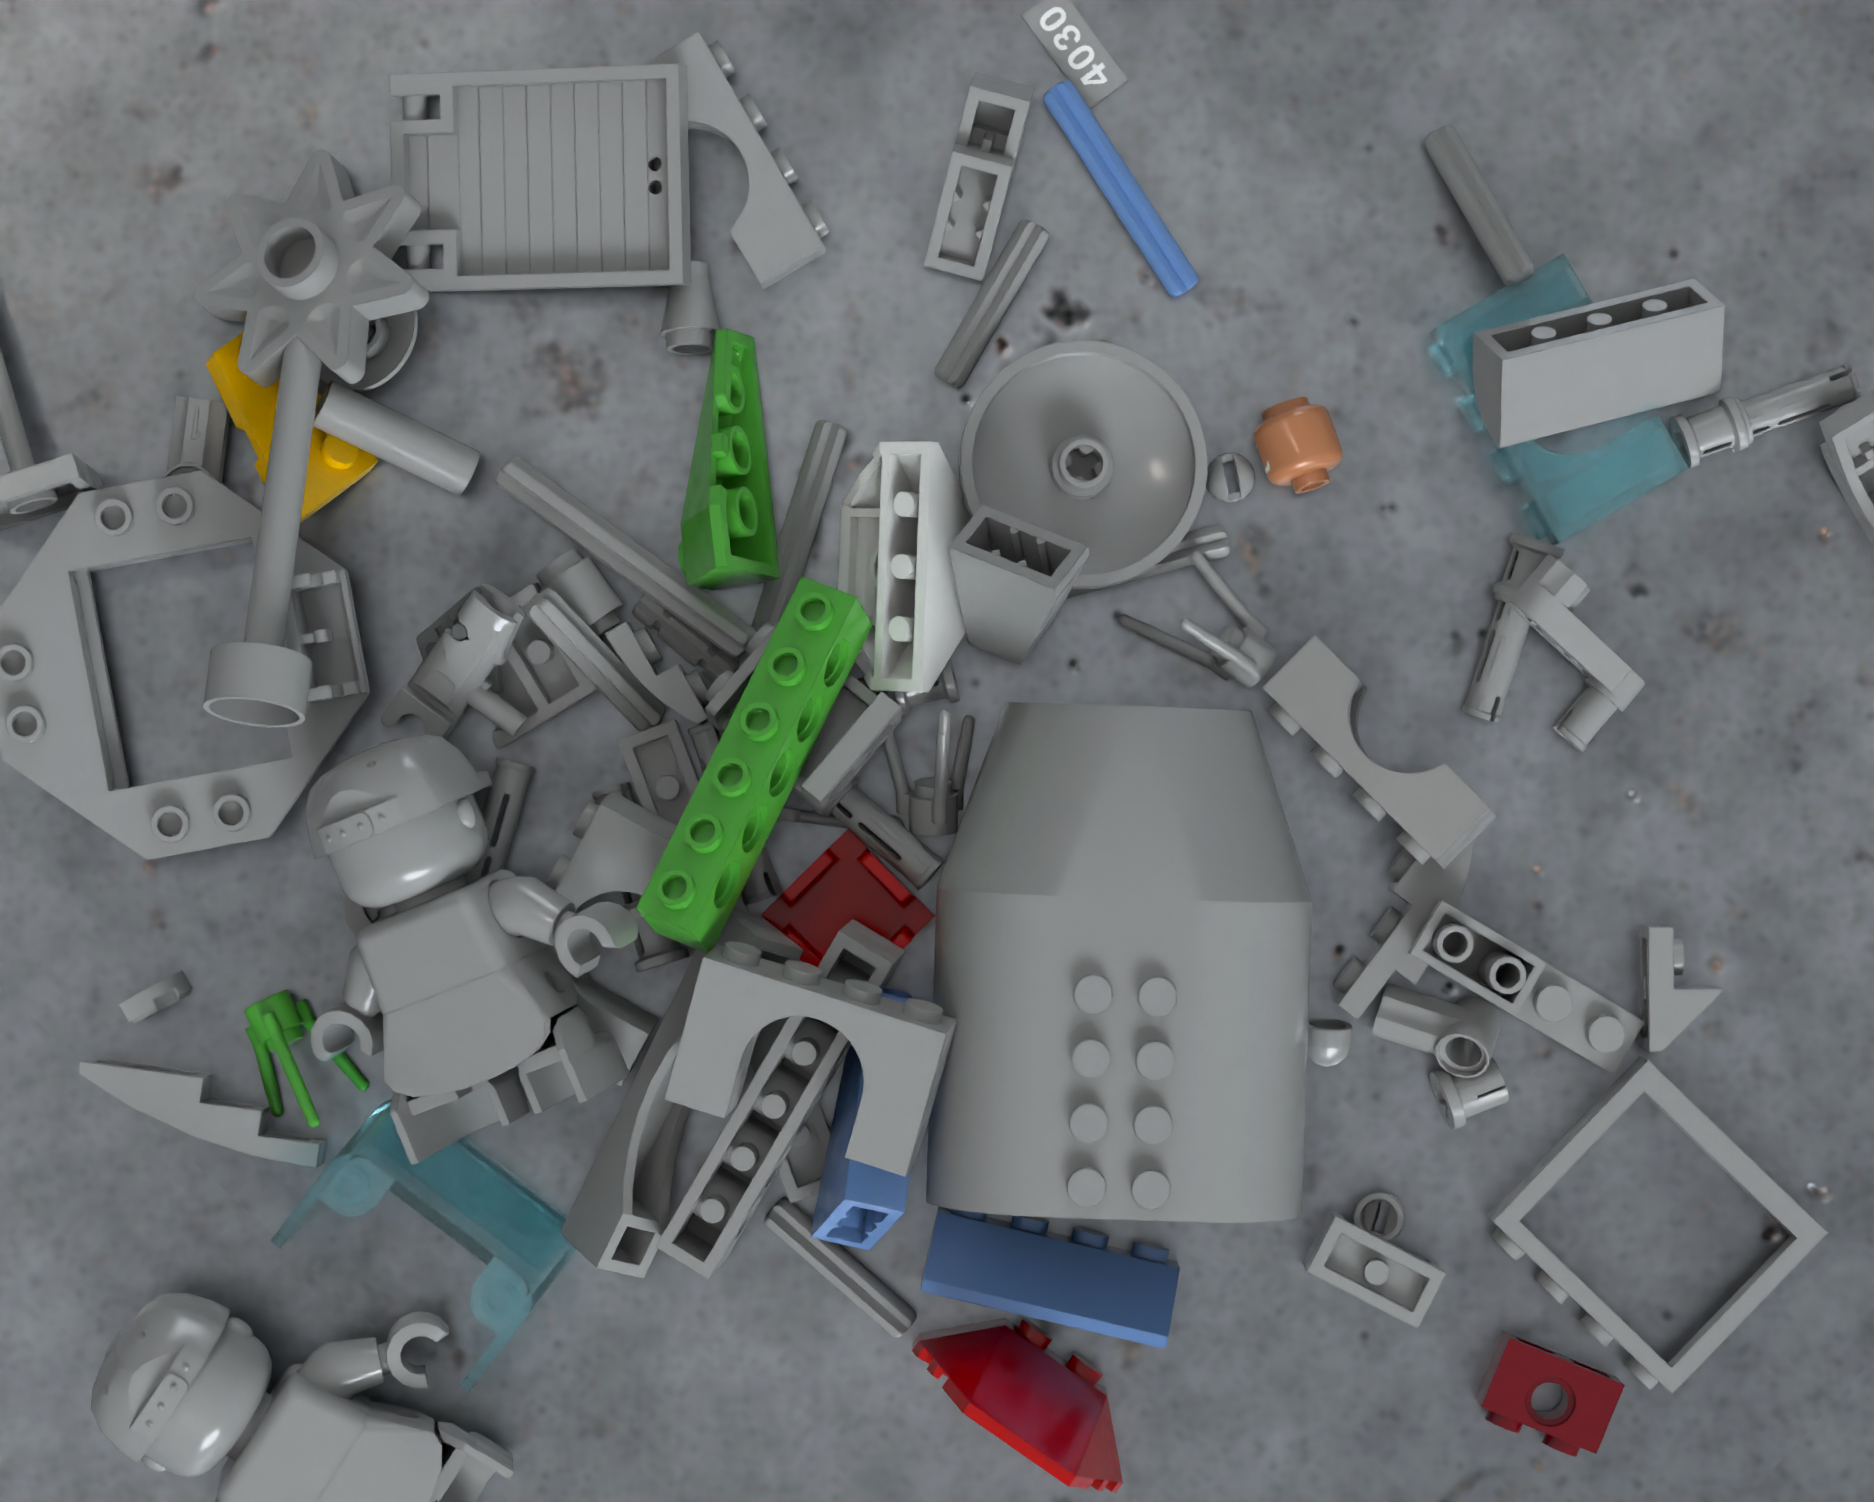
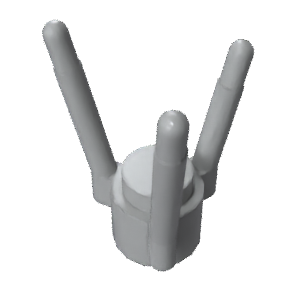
M1199 551L1191 553V561L1242 625L1241 629L1231 625L1217 637L1191 619L1183 618L1180 622L1181 628L1211 648V654L1126 614L1118 617V623L1121 626L1211 669L1225 681L1232 677L1245 688H1251L1257 684L1267 673L1276 657V649L1264 640L1269 628L1251 615L1215 568L1210 565Z
M942 709L939 712L935 777L916 780L915 790L913 791L909 789L894 730L883 742L896 790V813L909 815V831L920 836H945L957 832L958 811L964 809L963 788L975 725L973 716L966 715L963 719L952 777L949 780L951 712L948 709Z

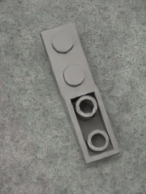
M1475 839L1445 869L1432 857L1421 865L1405 848L1402 849L1387 872L1394 876L1395 879L1388 889L1407 904L1401 912L1391 907L1385 913L1370 935L1377 941L1372 951L1364 961H1361L1356 956L1353 957L1333 985L1341 991L1334 1002L1356 1019L1361 1017L1394 971L1416 985L1428 967L1426 963L1412 956L1408 951L1439 899L1456 909L1458 908L1472 862Z
M1439 899L1408 951L1412 956L1613 1075L1645 1024V1021Z

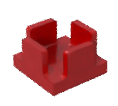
M849 828L761 914L765 920L804 950L800 957L802 962L816 967L819 966L838 931L852 919L904 949L912 941L913 937L935 917L923 902Z

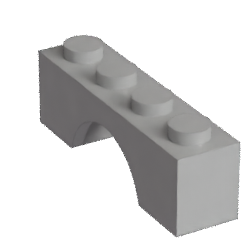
M697 32L643 65L679 63L687 66L688 129H700L714 133L728 141L742 156L748 171V195L741 214L729 229V232L761 288L765 289L825 254V246L820 238L830 232L813 202L809 201L801 206L789 185L797 181L798 177L782 149L779 147L770 153L761 139L758 131L767 127V124L751 96L747 94L738 99L726 78L735 74L736 71L718 40L707 46L701 34Z
M1316 635L1262 687L1275 701L1267 711L1292 736L1302 728L1317 743L1309 753L1335 779L1345 770L1361 786L1352 796L1378 822L1388 813L1404 829L1396 840L1421 865L1432 857L1445 869L1497 817L1491 808L1446 764L1418 773H1400L1385 769L1368 758L1361 745L1358 733V715L1367 688Z

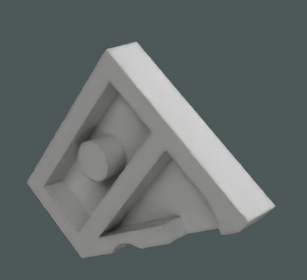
M538 582L530 584L509 597L521 608L525 618L515 636L506 662L503 665H495L488 676V679L492 681V686L489 689L528 717L514 737L495 724L496 729L492 731V738L497 750L508 746L598 690L527 616L526 609L530 604V600L533 596L539 594L542 589Z

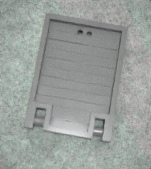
M676 63L389 74V96L403 98V120L390 121L391 185H400L421 205L419 217L400 246H406L407 270L405 271L424 286L428 292L691 285L687 66ZM427 97H440V119L428 120ZM443 245L444 268L431 269V246Z

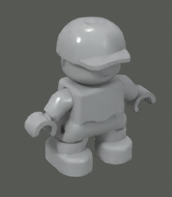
M425 734L398 738L384 743L380 742L354 753L353 756L342 761L318 779L308 793L305 814L308 837L314 858L317 859L328 855L339 883L349 899L363 907L382 908L395 905L397 912L366 926L358 934L357 944L350 951L342 993L345 1003L317 1018L311 1030L310 1041L314 1055L322 1061H328L340 1055L353 1041L351 1028L359 1035L360 1051L373 1056L384 1050V1082L393 1090L390 1115L411 1165L423 1161L478 1129L500 1121L503 1127L530 1112L518 1081L513 1072L510 1071V1069L516 1066L519 1068L520 1081L534 1114L541 1113L576 1094L579 1103L588 1101L630 1075L613 1035L603 1030L594 1032L588 1016L578 1005L573 1006L578 1002L577 990L568 972L577 978L597 967L601 954L590 943V932L596 935L603 947L622 948L635 941L639 932L636 920L621 905L609 901L600 902L575 913L576 909L573 902L535 877L516 876L509 870H498L466 883L463 875L478 866L486 855L490 842L488 827L473 793L493 784L488 772L475 771L474 767L457 747L441 736ZM555 945L561 963L552 954L545 951L544 947Z
M163 1293L147 1302L126 1324L123 1330H120L104 1355L105 1358L92 1388L91 1411L101 1432L117 1449L135 1463L141 1459L152 1470L164 1471L167 1469L183 1477H193L208 1472L216 1467L225 1456L229 1457L220 1473L215 1502H476L494 1472L499 1473L508 1480L514 1473L513 1454L485 1436L474 1431L466 1432L453 1423L439 1421L434 1423L433 1418L423 1413L397 1405L371 1402L369 1398L359 1394L361 1391L385 1383V1374L392 1373L404 1385L412 1388H428L425 1365L417 1366L409 1363L402 1354V1348L408 1340L414 1337L425 1336L438 1342L449 1334L447 1324L439 1316L429 1312H412L401 1317L392 1326L386 1343L378 1344L376 1337L327 1342L314 1351L303 1364L289 1366L272 1392L268 1394L265 1391L271 1379L272 1361L267 1347L253 1335L247 1323L239 1318H229L230 1309L209 1299L188 1293Z

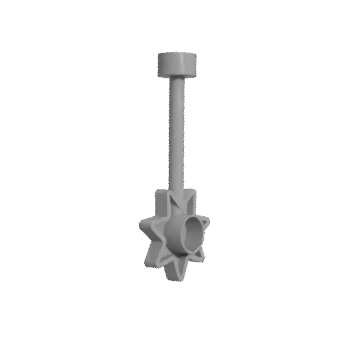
M318 150L310 156L285 204L242 193L233 194L228 198L225 209L242 254L199 284L194 291L195 301L214 317L245 323L238 357L239 370L261 387H269L280 378L244 642H228L212 647L203 708L213 716L239 724L258 727H290L299 725L306 719L313 663L304 654L284 648V639L322 362L347 383L354 384L359 382L365 374L369 321L419 310L429 301L428 290L391 260L421 213L420 203L398 184H392L355 197L347 169L325 150Z

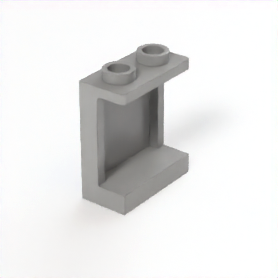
M769 622L764 624L746 646L745 652L750 656L735 673L729 669L725 670L705 695V698L709 701L705 708L707 719L721 733H724L777 624L775 627ZM849 673L792 790L823 814L902 721L901 706L882 691L877 696Z

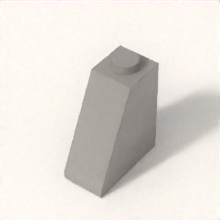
M982 504L948 547L968 644L1021 665L1054 622L1090 555L1089 547Z

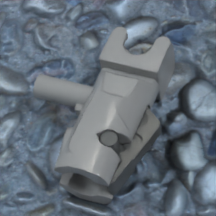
M481 584L466 594L420 633L416 641L423 662L409 682L399 690L381 716L382 724L385 727H392L401 717L407 714H414L423 721L425 735L441 736L446 740L465 714L464 710L469 704L510 736L514 737L528 717L489 689L492 686V681L488 679V676L495 665H503L506 662L515 636L525 618L524 612L516 602L495 587Z

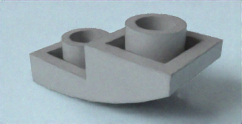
M624 622L605 633L614 650L628 669L661 702L696 724H702L708 720L705 706L709 704V701L705 698V695L709 689L697 669L687 674L683 666L677 664L659 674L654 664L663 660L646 627L635 632L631 623Z

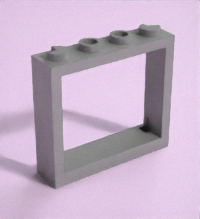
M1641 1056L1487 1214L1498 1226L1490 1236L1514 1260L1518 1261L1526 1253L1543 1269L1534 1278L1561 1305L1571 1296L1587 1312L1579 1322L1605 1347L1615 1339L1632 1355L1624 1365L1646 1387L1651 1390L1660 1382L1672 1394L1828 1234L1649 1060ZM1642 1093L1791 1235L1668 1364L1520 1222L1534 1205Z

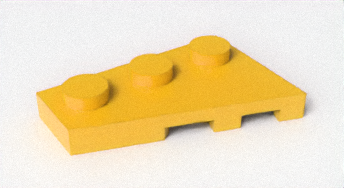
M242 332L216 350L206 362V366L236 428L246 432L258 457L254 465L263 484H265L280 378L269 387H261L239 370L238 357L243 336ZM319 393L317 394L316 406H317L318 401H319V399H320V397H321V395H320ZM313 427L300 523L368 474L379 460L374 455Z

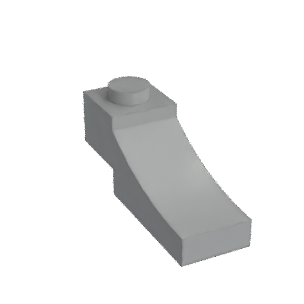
M978 72L974 73L969 86L956 142L952 150L923 266L979 281L984 280L1025 128L1034 87Z

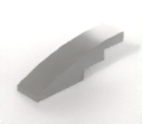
M94 1057L80 1061L78 1074L131 1108L190 1136L254 1157L314 1169L325 1162L328 1139L267 1131L270 1106L210 1098L213 1076L211 1073Z

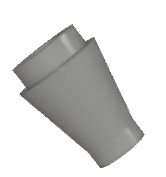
M691 260V285H670L660 336L666 339V350L679 355L711 353L716 330H721L709 281L708 264L706 262Z

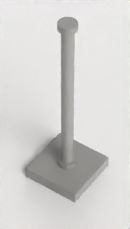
M0 348V437L10 468L9 472L0 476L1 531L67 510L78 493L102 489L103 484L100 474L73 453L34 464Z

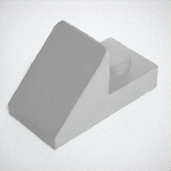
M1640 925L1641 1020L1645 1021L1641 1029V1048L1649 1052H1662L1723 991L1722 988L1716 986H1674V975H1683L1684 945L1682 938H1674V927L1668 925Z

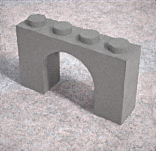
M611 791L599 806L592 802L588 803L572 833L582 839L572 859L562 854L551 872L546 885L573 902L576 909L575 913L581 904L603 893L624 891L643 895L677 826ZM555 945L545 946V951L552 954L561 963ZM568 972L577 990L578 1002L573 1006L578 1005L588 1016L594 1032L603 1030L613 1035L630 1073L659 1018L604 989L586 973L576 978ZM626 1078L616 1084L622 1086Z
M728 941L725 942L724 946L717 944L703 957L664 1100L725 1119L739 1104L754 1045L762 1028L773 1021L792 1016L818 1019L836 1028L849 1040L860 1059L863 1070L862 1098L845 1158L906 1177L919 1157L957 1020L942 1015L943 1009L940 1006L926 1000L909 998L906 999L905 1003L883 997L881 996L882 989L866 981L848 979L845 981V984L823 978L821 977V969L806 962L787 960L782 965L761 958V950L749 944Z

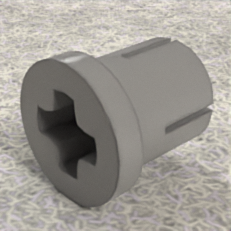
M1491 1058L1486 1071L1477 1077H1456L1446 1072L1443 1068L1430 1072V1083L1435 1100L1444 1120L1452 1130L1464 1126L1466 1118L1509 1101L1508 1090L1504 1086L1506 1083L1493 1058Z

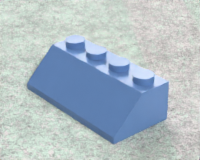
M938 1207L922 1273L921 1292L1166 1349L1180 1272L1178 1262L1168 1259L1169 1249L1149 1243L1133 1241L1132 1250L1130 1251L1107 1245L1109 1235L1090 1229L1073 1227L1071 1236L1047 1231L1049 1221L1038 1217L1012 1216L1011 1222L987 1217V1213Z

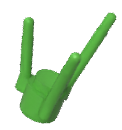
M287 989L246 1008L244 1013L250 1026L245 1031L255 1051L271 1114L274 1117H280L283 1114L279 1089L269 1051L270 1053L276 1051L310 1127H317L320 1123L319 1117L288 1046L304 1037L299 1026L303 1025L311 1034L312 1027L317 1019L314 1017L307 1000L303 999L294 1003ZM344 1052L332 1058L341 1071L348 1076L360 1091L368 1089V1081Z

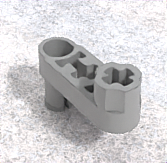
M1548 554L1511 597L1508 604L1587 677L1584 681L1588 686L1558 723L1556 722L1552 726L1562 738L1583 752L1586 749V745L1616 710L1622 713L1646 683L1572 613L1590 592V589L1575 572L1557 558Z

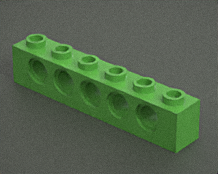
M801 576L636 907L655 933L708 953L715 947L873 626L856 596Z

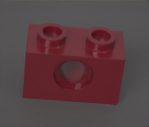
M1502 1330L1475 1399L1482 1408L1488 1410L1485 1416L1487 1421L1515 1433L1520 1432L1523 1424L1544 1432L1545 1435L1542 1443L1576 1457L1580 1448L1597 1454L1625 1385L1616 1376ZM1547 1382L1559 1384L1562 1389V1399L1554 1410L1538 1412L1532 1408V1394L1539 1385Z

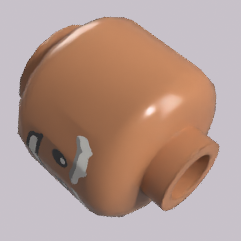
M1298 397L1278 403L1261 413L1263 422L1255 428L1254 442L1268 480L1274 485H1293L1296 494L1312 491L1329 483L1328 471L1335 468L1341 462L1343 452L1327 408L1322 405L1309 404L1307 397Z

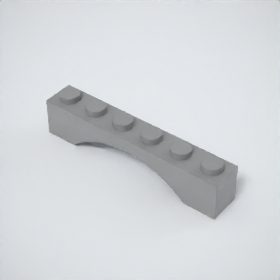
M732 910L715 946L717 944L724 946L725 942L728 941L749 944L761 950V958L782 965L787 960L799 961L804 951L764 918L737 910ZM696 950L560 1231V1234L599 1269L644 1278L658 1250L656 1245L670 1223V1199L675 1159L684 1125L691 1108L664 1099L701 962L707 954L700 950Z

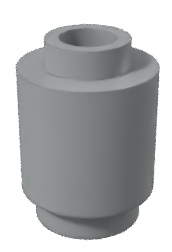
M576 547L552 561L536 574L537 579L543 586L540 593L547 588L555 590L599 637L621 622L615 612L624 605L591 557L583 558Z

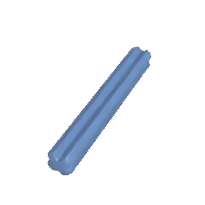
M1067 79L1051 87L1043 95L1045 105L1169 295L1178 297L1193 288L1199 281L1197 273L1072 81Z

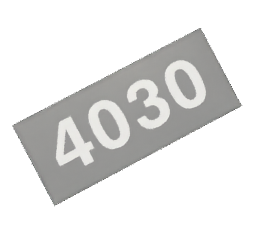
M1040 0L1021 14V17L1065 77L1072 81L1089 109L1129 81L1071 0Z

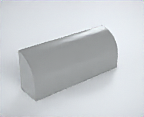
M1690 279L1474 332L1473 384L1477 404L1489 434L1495 443L1502 448L1720 393L1725 304L1697 280Z

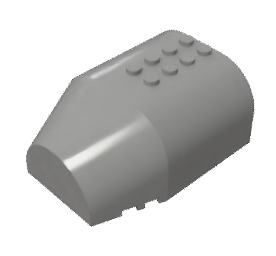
M1005 702L936 889L933 1003L943 1009L942 1015L956 1019L957 1023L928 1123L927 1203L954 1210L1011 1216L1193 1223L1271 1222L1294 1219L1302 1215L1313 901L1252 711Z

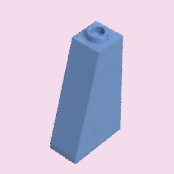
M884 989L881 995L905 1003L906 999L912 998L909 993L898 989ZM851 1045L845 1056L810 1238L870 1250L905 1213L909 1173L904 1177L845 1158L862 1098L864 1084L862 1065L854 1047Z

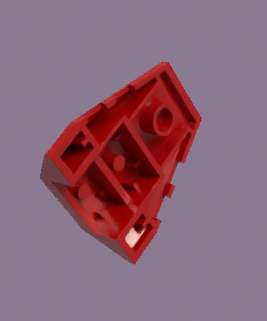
M1000 1318L918 1334L912 1343V1352L917 1358L929 1364L927 1370L932 1376L938 1380L942 1374L948 1377L942 1389L963 1414L1068 1487L1089 1489L1092 1486L1097 1491H1103L1104 1488L1113 1493L1118 1491L1123 1483L1106 1388L1098 1383L1103 1373L1074 1353L1068 1361L1048 1348L1053 1339L1039 1327L1024 1318L1021 1319L1017 1326L1006 1318Z

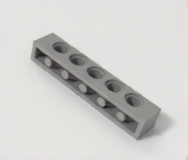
M852 919L838 931L818 968L822 970L821 977L842 984H845V981L848 979L862 980L880 987L883 992L906 951ZM792 1016L787 1019L658 1241L656 1248L708 1280L725 1263L852 1045L840 1031L826 1022L810 1017Z

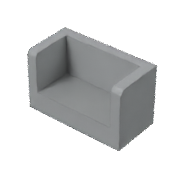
M1331 1209L1302 1262L1306 1271L1417 1329L1447 1274L1439 1265L1429 1260L1426 1262L1354 1225Z

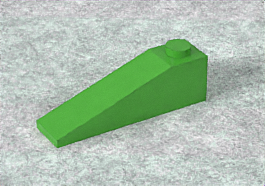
M728 328L716 330L680 523L682 542L678 547V561L683 574L686 576L687 585L713 591L780 579L754 337Z

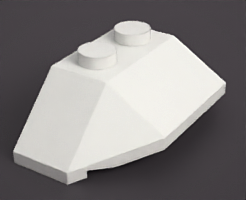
M879 442L872 454L874 458L860 473L841 504L838 590L856 596L873 625L855 661L864 672V680L869 689L875 691L929 692L966 633L948 547L969 522L970 516L964 503L961 488L939 442Z

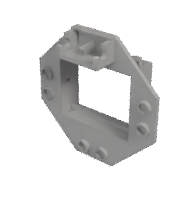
M202 470L78 493L0 607V753L2 761L146 860L272 837L370 694L348 570L298 537L284 648L304 654L311 659L313 666L306 719L299 725L287 727L292 758L129 787L90 572L253 542L256 555L261 510Z

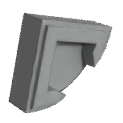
M180 971L118 1005L127 1021L135 1024L144 1021L191 994L189 991L193 988L184 972Z

